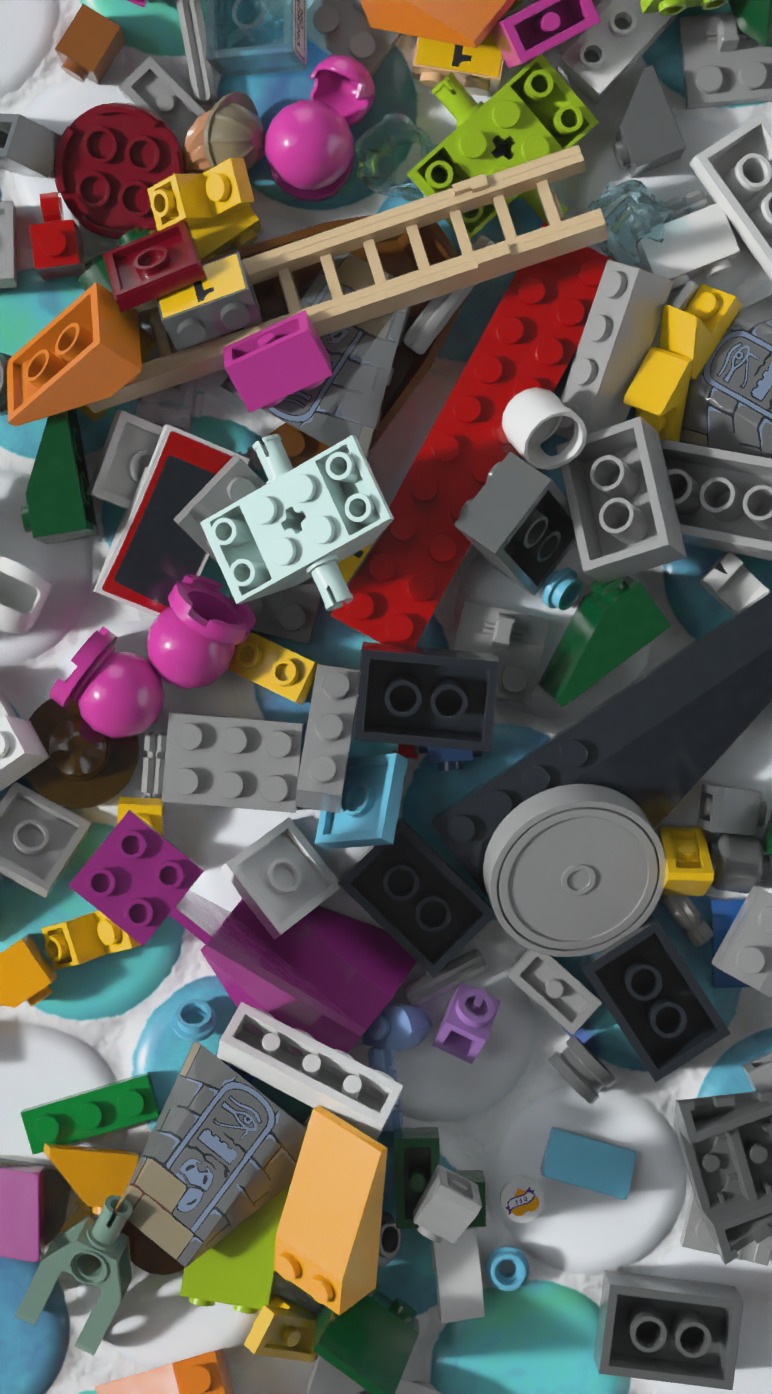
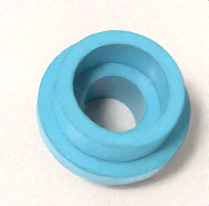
M569 567L552 572L546 578L542 587L544 592L543 603L552 609L566 610L570 608L580 596L583 587L582 581L577 578V573Z
M199 999L183 1002L173 1017V1028L176 1035L189 1042L207 1039L214 1033L217 1027L215 1011L205 1001Z
M498 1247L489 1254L486 1260V1276L489 1282L499 1290H516L528 1278L529 1263L527 1257L516 1247ZM508 1260L515 1264L513 1272L504 1274L499 1270V1266L503 1261Z

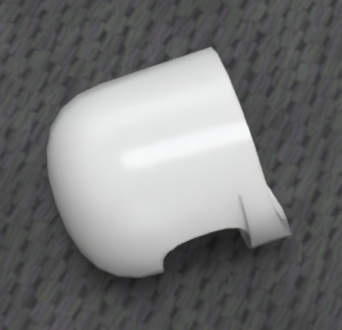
M537 387L523 390L509 401L503 412L502 427L505 436L521 456L534 468L551 470L568 464L580 455L586 445L587 430L583 420L571 408L564 406L561 399L550 390ZM563 416L573 418L575 430L569 445L556 456L547 455L540 445L548 440L557 430Z
M1 556L0 630L14 634L23 633L36 623L53 584L19 562Z

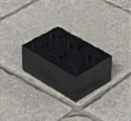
M363 642L353 740L490 752L499 670L498 654Z
M401 817L397 819L393 844L371 846L338 880V884L433 978L495 916L492 906Z
M652 915L635 931L606 949L590 954L578 962L655 1082L731 1034L664 929Z

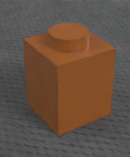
M82 4L55 50L63 63L61 68L67 74L84 83L86 78L99 85L126 42V38L121 26Z

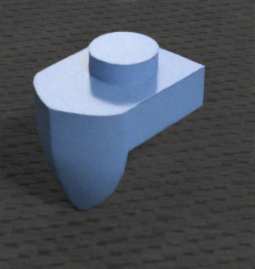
M389 1002L364 1032L362 1045L394 1051L410 1050L418 1046L427 1037L433 1027V1023L427 1013L417 1006Z

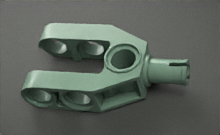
M116 1195L109 1196L105 1200L97 1220L88 1217L53 1239L15 1317L35 1326L59 1279L60 1273L63 1271L70 1273L81 1283L98 1287L101 1293L74 1345L93 1356L133 1279L129 1236L121 1233L127 1219L132 1214L133 1208L130 1202L125 1199L119 1212H115V1208L121 1198Z

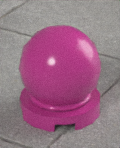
M301 99L284 107L272 119L265 135V154L274 183L280 186L285 193L294 196L296 200L301 202H320L335 196L339 189L347 182L354 169L353 136L344 117L335 108L324 102Z
M188 574L185 575L182 582H176L168 596L170 607L165 608L154 620L146 641L150 665L164 681L182 689L209 686L224 674L231 663L235 645L245 642L256 623L254 613L247 603H234L230 598L219 592L222 584L199 575Z
M102 626L100 631L96 630L71 659V662L77 665L76 669L65 682L60 678L57 679L50 691L49 697L62 707H66L71 701H77L81 717L93 730L110 738L134 737L153 725L164 707L162 679L150 665L148 659L134 652H115V647L113 646L118 637Z

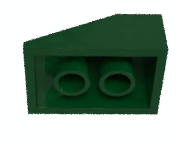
M77 408L47 418L25 492L27 505L21 506V517L26 533L32 532L34 539L47 545L99 536L93 498L86 494L90 481Z
M626 576L604 584L595 580L590 585L592 591L582 598L538 682L540 688L562 708L671 627L642 583Z
M377 1281L376 1288L340 1316L322 1304L317 1310L313 1351L371 1394H395L419 1335V1320L415 1318L417 1315L416 1311L402 1299L396 1298L392 1301L381 1293V1286Z

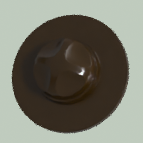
M50 698L38 707L29 718L50 758L26 773V776L32 786L46 799L68 808H91L113 799L130 782L139 759L138 735L126 738H110L93 730L81 717L77 701H71L66 707H62Z

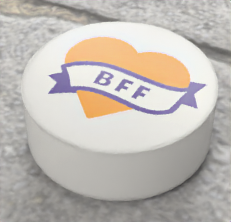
M516 1176L509 1179L500 1192L502 1210L514 1222H531L543 1211L545 1198L542 1188L538 1182L528 1176Z

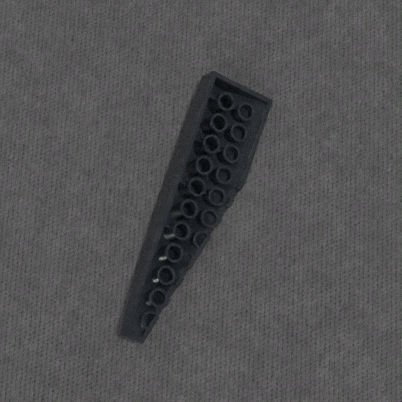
M772 589L434 817L431 821L459 863L487 897L483 877V863L485 852L493 833L515 807L540 792L569 784L604 786L620 792L634 801L646 814L654 829L662 822L772 701Z

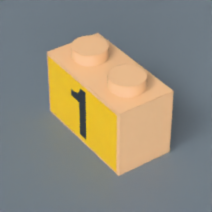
M491 31L477 48L417 37L412 65V79L420 80L419 83L425 87L435 88L446 76L453 72L456 79L469 94L486 96L489 95V91L498 92L504 57Z

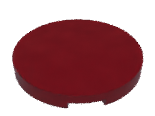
M124 102L98 105L81 114L63 132L56 148L54 160V178L57 191L61 193L66 206L77 218L78 223L92 233L119 240L125 233L136 227H141L143 230L146 228L156 230V221L147 189L173 174H187L183 149L169 125L152 111L139 105Z

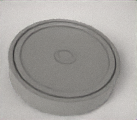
M569 784L545 790L528 798L503 819L493 833L485 852L483 877L486 892L494 913L509 936L524 947L538 953L556 957H576L606 949L638 929L648 919L660 900L664 889L666 858L660 839L649 819L634 801L624 794L604 786Z

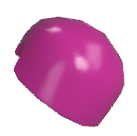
M331 54L319 62L310 75V79H315L313 90L310 93L311 100L321 101L335 108L348 122L349 127L359 123L374 102L375 86L370 72L362 63L351 56Z

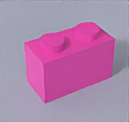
M538 0L500 20L491 32L508 68L527 62L596 25L601 20L591 0Z
M306 310L223 348L225 370L249 413L259 408H272L282 402L286 396L301 389L310 390L316 388L327 377L332 376L329 354Z

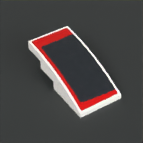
M169 424L164 425L150 464L144 468L129 509L124 511L94 592L157 617L165 608L170 607L168 596L176 582H182L185 575L188 574L200 576L209 557V554L173 519L234 455L240 457L247 465L250 459Z

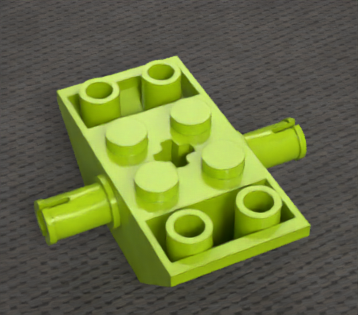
M542 53L536 56L485 103L482 101L477 103L456 79L455 74L451 72L431 92L433 95H436L458 121L455 124L457 129L406 175L427 197L453 188L452 184L484 173L485 176H489L570 148L598 124L599 121ZM493 142L498 145L502 143L507 148L506 155L508 159L504 156L496 159L491 152L496 147ZM537 188L505 199L508 205L516 197L518 200L523 198L539 218L548 224ZM559 200L562 212L565 214L569 209ZM494 203L461 214L469 239L497 215ZM451 218L445 219L454 229Z

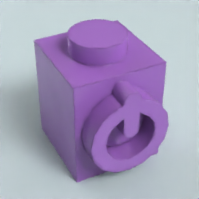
M460 982L446 1006L432 1046L472 1064L488 1039L501 1001L487 995L484 988H472Z

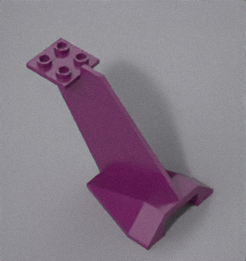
M129 810L68 886L142 946L147 943L168 915H170L205 944L200 951L237 1009L241 1002L251 1007L260 1008L271 1014L274 1019L289 1027L303 1030L316 1041L348 1054L393 998L417 961L384 929L320 905L274 940L243 899L230 912L189 890L205 870Z

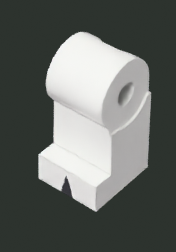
M725 552L697 583L734 615L768 592L769 589L742 565L743 562L734 553Z

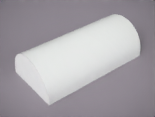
M762 112L696 155L689 166L714 201L723 209L733 228L772 281V125Z

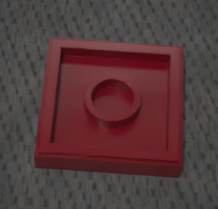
M184 220L103 254L114 298L121 313L207 278L192 232L187 221Z

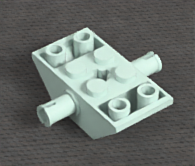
M268 435L262 438L265 443L264 445H262L261 441L253 444V449L257 453L268 477L266 485L200 522L236 604H243L285 590L313 577L325 603L326 610L332 611L343 607L342 601L348 604L354 597L350 593L337 563L371 545L394 520L356 436L351 435L293 468L281 442L280 435Z

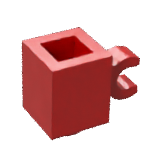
M57 192L39 194L44 223L29 225L35 270L43 280L82 275L86 272L81 230L73 219L64 220L62 199L58 197Z

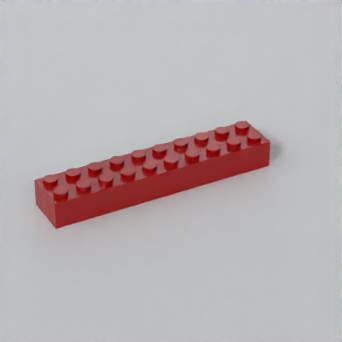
M543 222L541 228L549 225ZM587 246L517 270L389 506L394 520L389 524L347 586L354 599L348 604L342 601L344 606L332 611L330 616L333 619L378 643L416 646L471 544L454 526L459 519L462 507L468 500L476 497L487 482L490 470L498 462L503 461L509 452L516 456L520 454L505 436L502 427L504 410L509 401L523 390L537 387L550 390L553 393L579 345L607 260L612 259Z

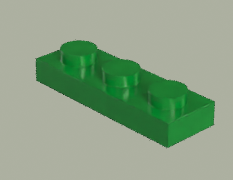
M149 1072L29 1107L23 1109L20 1114L32 1154L34 1155L44 1151V1143L68 1145L160 1116L161 1111Z

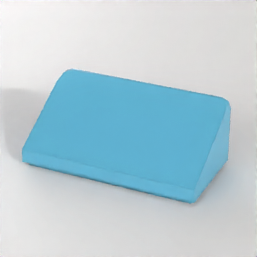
M552 1127L540 1171L544 1177L627 1200L637 1152Z

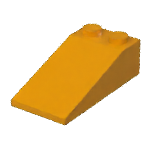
M318 1105L311 1113L277 1229L274 1270L282 1278L291 1281L311 1295L315 1301L324 1304L340 1316L376 1288L387 1147Z

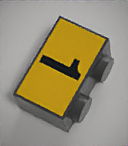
M239 252L204 264L203 268L207 278L156 298L161 321L177 352L263 320L253 283Z

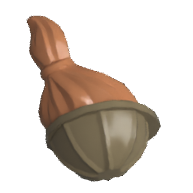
M232 91L223 96L211 110L196 119L187 132L182 146L187 174L191 172L202 174L229 158H244L247 170L261 160L265 146V133L262 121L258 117L257 109L247 94Z

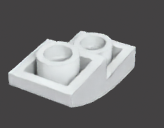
M467 1227L455 1244L444 1238L441 1243L431 1240L432 1267L436 1275L437 1306L441 1324L485 1317L482 1276L475 1227Z

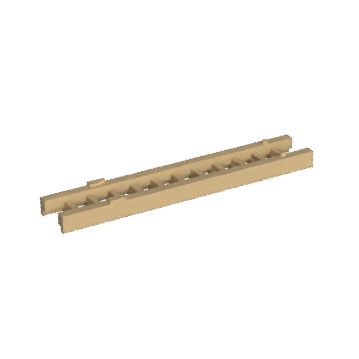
M579 145L489 176H485L484 173L452 184L453 188L243 259L242 261L253 285L277 276L279 277L289 312L287 315L263 323L259 321L244 327L243 330L222 337L218 336L177 352L161 321L157 300L154 299L134 307L138 312V324L150 320L160 358L142 363V371L137 379L130 385L122 387L112 397L87 405L96 413L225 369L224 347L306 310L320 337L608 240L606 222L601 208L565 220L556 191L551 192L549 187L550 183L586 171ZM537 188L549 226L517 236L505 199ZM494 203L505 241L473 251L461 214ZM451 218L462 255L430 266L418 228ZM407 232L419 270L387 280L376 243ZM364 247L375 285L344 295L333 257ZM321 262L332 299L303 309L292 271Z

